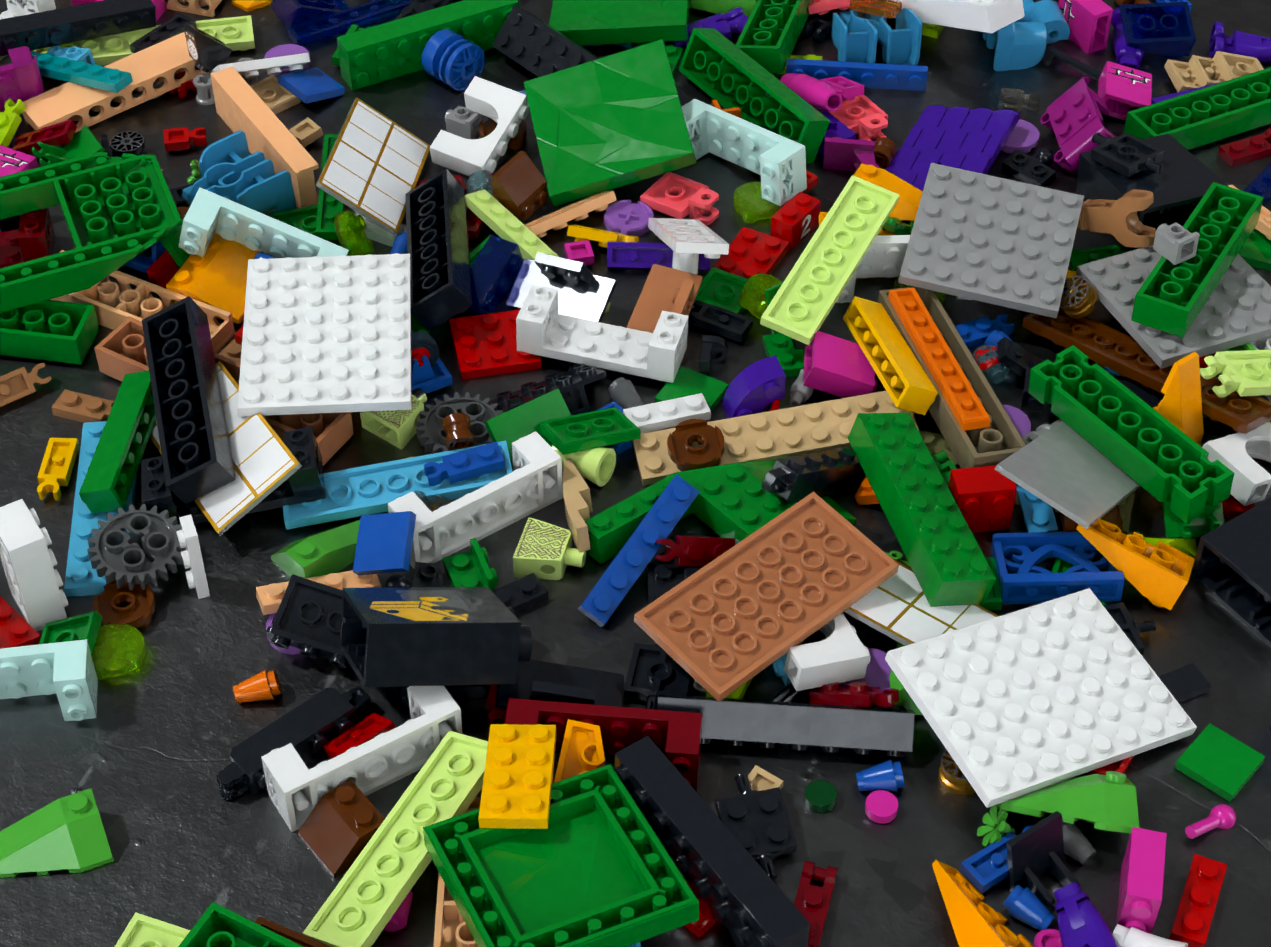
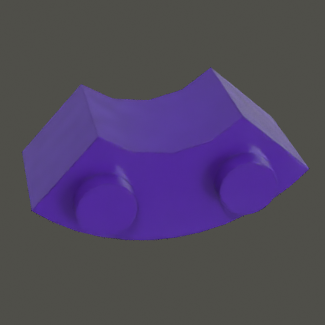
M776 355L751 364L733 379L726 390L722 404L727 419L762 413L764 408L770 403L785 397L786 375Z

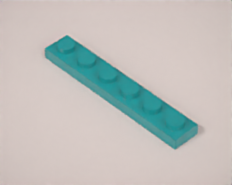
M31 50L33 58L34 56L37 57L41 76L118 93L133 82L129 72Z

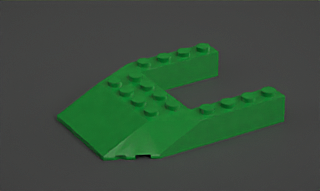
M97 152L0 177V220L60 205L75 248L0 268V313L89 289L182 225V220L155 155L143 154L137 156L123 153L122 157H109L107 152Z
M776 460L732 463L675 472L586 520L585 523L588 527L590 550L586 552L599 564L615 557L676 474L699 491L681 519L693 513L722 538H734L735 545L796 503L787 504L775 493H769L761 487L767 472L773 469ZM828 496L821 497L855 526V517Z

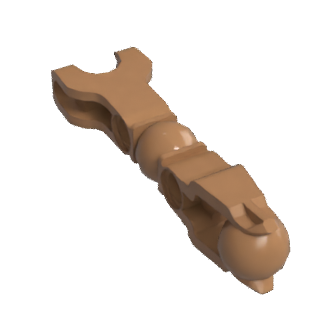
M1132 189L1118 200L1088 199L1085 202L1083 201L1077 229L1111 234L1125 247H1149L1154 244L1156 229L1143 225L1139 221L1137 211H1144L1154 203L1153 192Z

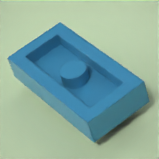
M1016 485V495L1027 533L1058 532L1052 506L1021 486Z

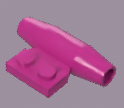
M787 73L780 80L816 110L837 111L842 105V100H854L855 96L864 95V85L842 76L818 80L806 74Z

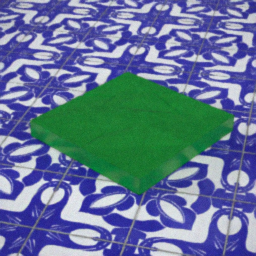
M553 0L549 25L579 45L644 43L663 39V42L686 41L690 0Z
M663 39L524 82L549 197L554 207L697 164Z
M611 764L552 784L548 829L479 828L480 808L423 827L425 847L478 947H627L699 920L698 899Z

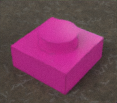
M589 240L564 244L566 259L583 262L585 265L594 264V253Z

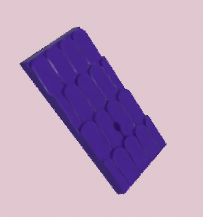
M941 105L928 106L924 109L917 124L912 127L901 149L897 151L889 167L885 170L921 191L924 189L931 163L987 175L1021 118L1019 112L1007 109L991 111L987 108L968 109L966 107L945 108Z

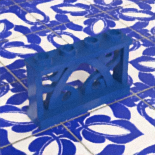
M1079 531L993 534L991 557H994L1002 604L1044 603L1088 588L1091 589L1100 602L1121 601L1125 580L1123 572L1118 571L1104 556L1098 561L1091 562L1094 557L1103 555ZM1056 557L1074 565L1066 573H1051L1037 566L1046 558ZM1007 559H1013L1016 563H1013ZM1106 566L1107 572H1100L1099 569ZM1007 569H1008V570H1011V571H1016V572H1018V573H1017V574H1008V573H1007Z

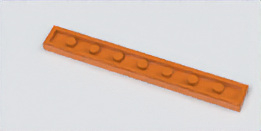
M915 288L889 290L888 299L962 431L990 427L991 419Z

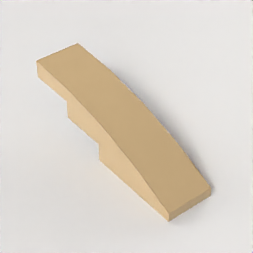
M571 459L565 461L562 476L563 498L569 530L572 532V539L580 553L590 550L588 527L585 521L590 519L589 513L593 512L590 488Z

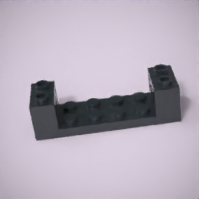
M312 426L284 432L285 445L302 467L247 514L280 508L285 505L290 506L326 499L322 456ZM162 456L141 460L142 504L146 505L147 511H150L154 506L158 507L159 514L164 510H168L169 518L176 516L178 525L180 524L179 517L190 514L194 524L209 522L195 501L185 504L166 487Z

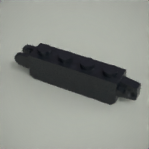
M840 447L777 459L773 469L767 472L761 487L769 493H775L787 504L799 502L813 491L819 497L849 492L854 487L856 480L865 477V473L856 453L850 448Z
M360 686L343 694H340L334 688H326L232 748L230 754L232 763L226 766L224 770H220L218 775H216L217 783L221 786L219 787L221 797L224 800H232L246 791L254 795L261 789L267 788L261 757L276 748H281L291 743L303 762L313 755L324 751V745L357 724L356 718L371 705L370 696Z

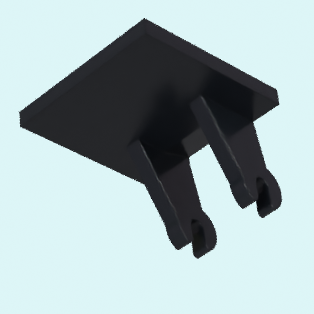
M1058 811L1054 812L1006 843L1010 891L1012 892L1017 885L1024 889L1028 887L1050 913L1054 912L1055 907L1053 904L1056 901L1038 878L1049 872L1063 886L1074 882L1079 883L1065 866L1062 814Z

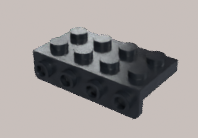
M292 574L273 624L268 626L266 631L269 639H271V643L283 649H288L289 646L301 649L300 653L310 658L317 659L318 655L329 658L331 664L346 668L350 664L339 648L343 590Z

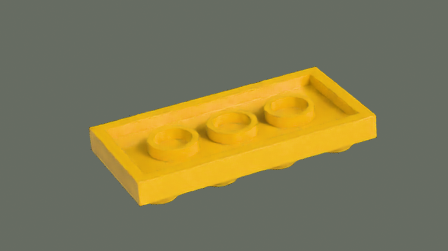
M490 724L478 818L479 828L548 829L557 736L556 725Z

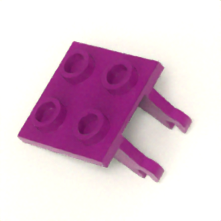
M825 137L823 168L857 171L861 163L879 168L875 163V141Z

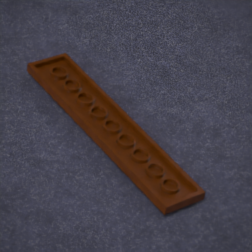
M1059 307L1057 318L1034 313L1023 318L1022 327L1032 331L1033 334L1043 336L1058 346L1069 348L1074 345L1099 366L1112 369L1122 377L1130 378L1139 382L1145 388H1151L1162 393L1161 390L1173 365L1161 369L1134 338L1087 316L1078 319L1071 318L1061 307ZM1200 374L1202 413L1211 420L1222 422L1232 427L1234 431L1245 434L1271 421V402L1259 396L1240 397L1237 391L1220 398L1212 390L1214 386L1222 385L1218 377L1204 379Z

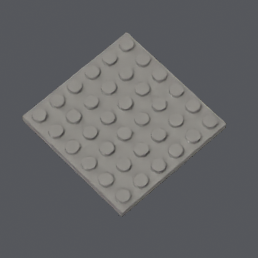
M931 163L898 283L1057 318L1084 196Z
M1153 245L1077 266L1076 275L1083 276L1089 281L1090 285L1096 289L1099 295L1098 300L1161 369L1174 365L1175 362L1193 352L1199 354V357H1203L1271 336V286L1239 254L1235 257L1184 338L1131 321L1136 293L1162 257L1161 254L1153 249Z

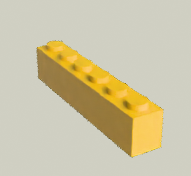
M854 296L843 316V320L896 408L925 415L936 399L937 390L883 305Z

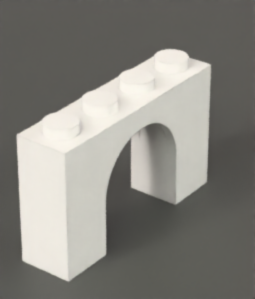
M475 76L464 92L466 109L493 119L497 123L495 130L488 136L480 139H465L440 130L430 146V153L433 163L485 182L490 172H494L497 160L505 154L508 142L516 136L519 124L527 118L530 109L527 103V95Z
M1267 422L1246 434L1239 432L1229 434L1216 440H1210L1203 445L1202 448L1209 453L1208 460L1210 462L1218 460L1234 472L1230 494L1243 506L1265 499L1271 486V474L1252 458L1271 462V422Z
M844 612L819 629L827 637L826 639L793 646L788 650L784 671L796 691L821 687L824 684L862 679L865 677L867 665L870 663L868 648L863 646L854 626L850 625Z

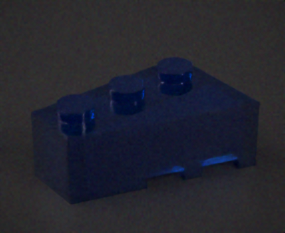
M494 235L489 237L470 267L472 305L465 313L473 316L492 313L510 294L524 261L518 244Z

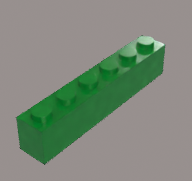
M149 371L125 374L119 387L118 394L79 492L81 500L92 514L115 511L119 507L123 509L156 420Z

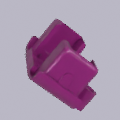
M27 46L8 49L12 63L0 66V112L5 111L4 105L8 99H12L16 104L18 99H21L23 102L45 92L37 57L34 56L33 58L31 50Z
M1086 76L1082 77L1051 103L1040 119V123L1055 134L1061 148L1055 154L1054 161L1068 172H1073L1079 166L1080 153L1091 151L1092 148L1099 146L1092 142V137L1095 133L1097 134L1098 132L1107 138L1116 137L1101 122L1103 118L1100 110L1107 116L1109 110L1104 99L1087 86L1090 80Z

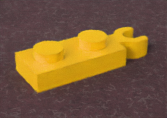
M568 225L567 236L574 237L575 242L594 240L599 241L598 246L608 248V242H639L638 236L580 225Z
M49 438L37 476L39 483L37 492L40 500H44L45 495L49 492H53L55 501L61 498L59 486H68L80 447L78 438Z

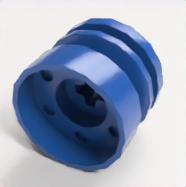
M448 29L435 33L426 43L422 53L423 69L429 75L442 80L444 84L449 85L454 90L462 91L467 89L475 76L480 77L484 67L485 57L483 50L478 45Z

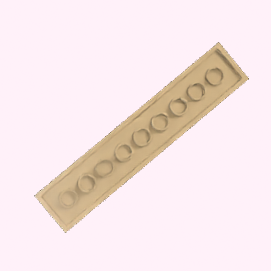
M887 391L707 422V425L714 428L717 426L724 436V453L718 466L741 462L772 461L840 447L853 449L848 436L858 413H909L918 429L913 412L896 408ZM676 428L642 433L640 439L632 440L643 486L652 485L675 472H682L677 469L676 464L670 459L667 448L668 436ZM692 442L691 447L699 448L703 445H698L697 442Z

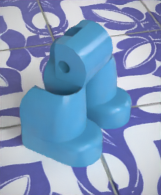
M1022 0L1025 17L994 33L982 32L987 48H996L993 63L995 71L1031 68L1043 59L1046 44L1068 39L1070 27L1056 2L1053 0H1041L1034 3L1033 0Z
M871 5L865 7L863 17H858V8L856 6H852L847 12H840V17L837 13H833L832 40L838 50V61L875 63L878 42L882 46V59L885 64L916 66L920 58L923 24L922 20L910 8L896 11L895 30H892L887 24V12Z
M241 130L209 145L203 151L199 160L202 178L193 185L182 189V196L189 206H191L201 187L260 213L267 211L275 213L295 209V198L290 173L284 170L275 174L273 162L270 159L265 160L264 154L260 151L250 155L246 134Z

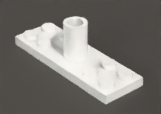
M649 218L648 228L673 250V269L698 275L699 254H704L705 258L712 259L720 258V254L728 255L729 244L698 219Z

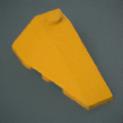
M861 163L853 176L899 194L898 203L889 217L914 222L923 191L885 169Z

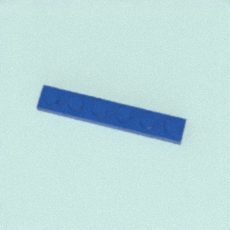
M787 58L786 74H806L818 80L842 76L864 85V88L926 91L928 66Z
M676 474L584 599L578 610L600 627L604 626L662 544L656 543L657 539H666L699 491Z

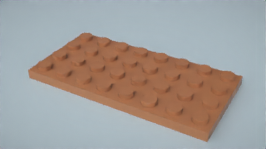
M813 491L634 614V622L720 702L786 654L790 647L797 646L896 574L899 564Z

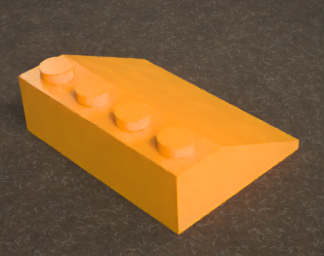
M215 233L204 257L190 255L166 287L168 290L187 297L190 296L195 300L230 312L233 322L240 324L244 319L248 259H253L259 251H252L243 244L233 240H226Z

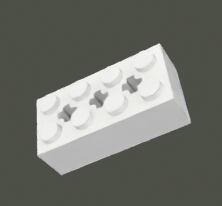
M23 499L0 507V558L11 595L26 622L38 632L44 629L45 623L67 618L64 607L69 604L63 590H59V587L63 586L57 569H53L57 565V561L51 548L48 549L47 547L52 544L50 536L45 527H38L40 521L35 509H28Z

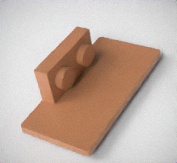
M653 264L626 328L653 333L662 310L689 316L703 281L702 276Z

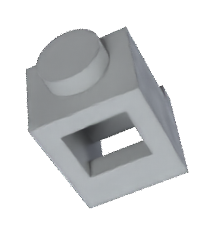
M458 105L454 110L449 109L445 114L446 131L465 139H475L479 135L478 127L479 123L483 120V115Z
M1177 222L1171 225L1164 223L1155 232L1153 249L1171 263L1177 265L1196 256L1200 234L1189 232Z

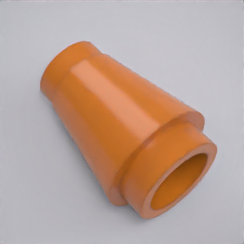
M265 669L233 686L234 696L238 704L275 699L276 695L282 694L281 685L275 670L268 672Z

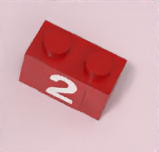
M799 192L771 217L770 235L789 241V250H792L819 225L821 201L808 194Z

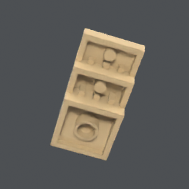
M1216 51L1213 58L1192 55L1189 62L1168 59L1164 66L1177 92L1232 80L1264 70L1258 58Z

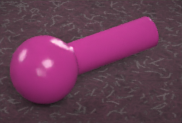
M1226 804L1216 805L1211 809L1208 817L1187 826L1185 833L1190 839H1194L1215 828L1230 829L1236 822V813Z

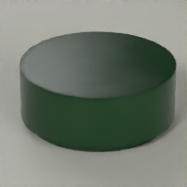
M823 780L811 782L805 788V805L816 813L831 811L837 803L836 788L831 783Z

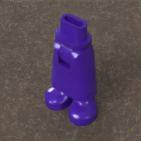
M737 7L728 13H719L688 24L687 40L670 42L675 47L682 46L686 49L693 28H714L731 41V33H737L740 37L748 17L746 14L743 15L741 7Z
M1119 7L1113 11L1111 24L1114 27L1113 44L1117 63L1138 69L1147 48L1149 31L1154 26V16L1149 11H1141L1136 14L1131 24L1132 16L1130 10L1125 7Z
M1214 22L1209 41V58H1213L1216 51L1258 58L1260 63H1271V38L1234 30L1232 37L1225 35L1224 25L1221 22Z
M1070 883L1054 892L1057 900L1055 910L1057 912L1062 947H1119L1106 922L1090 901L1088 894L1082 892L1079 883Z

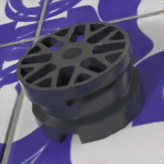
M124 131L116 134L110 140L113 157H122L123 153L137 156L147 155L144 137L138 132Z

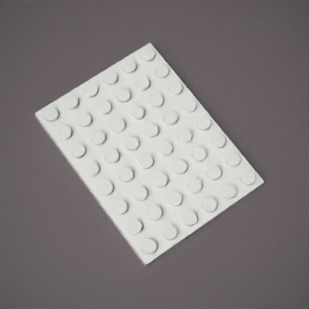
M410 254L248 259L237 404L238 417L253 416L258 413L268 416L411 410Z
M1090 588L890 650L885 657L892 671L986 808L1193 735L1197 728Z

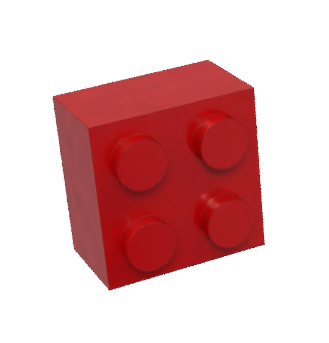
M996 465L951 469L948 488L972 533L1010 529L1017 488L1012 480L995 470Z

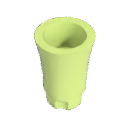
M552 445V448L562 457L563 470L565 461L571 459L581 476L599 487L604 486L614 472L616 465L614 449L598 447L563 455Z

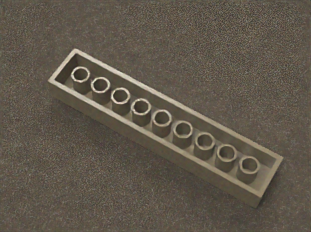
M914 287L991 419L990 427L962 431L888 299L889 290L896 289L879 291L878 303L883 305L938 392L934 403L928 410L960 467L994 466L1026 445L934 291Z

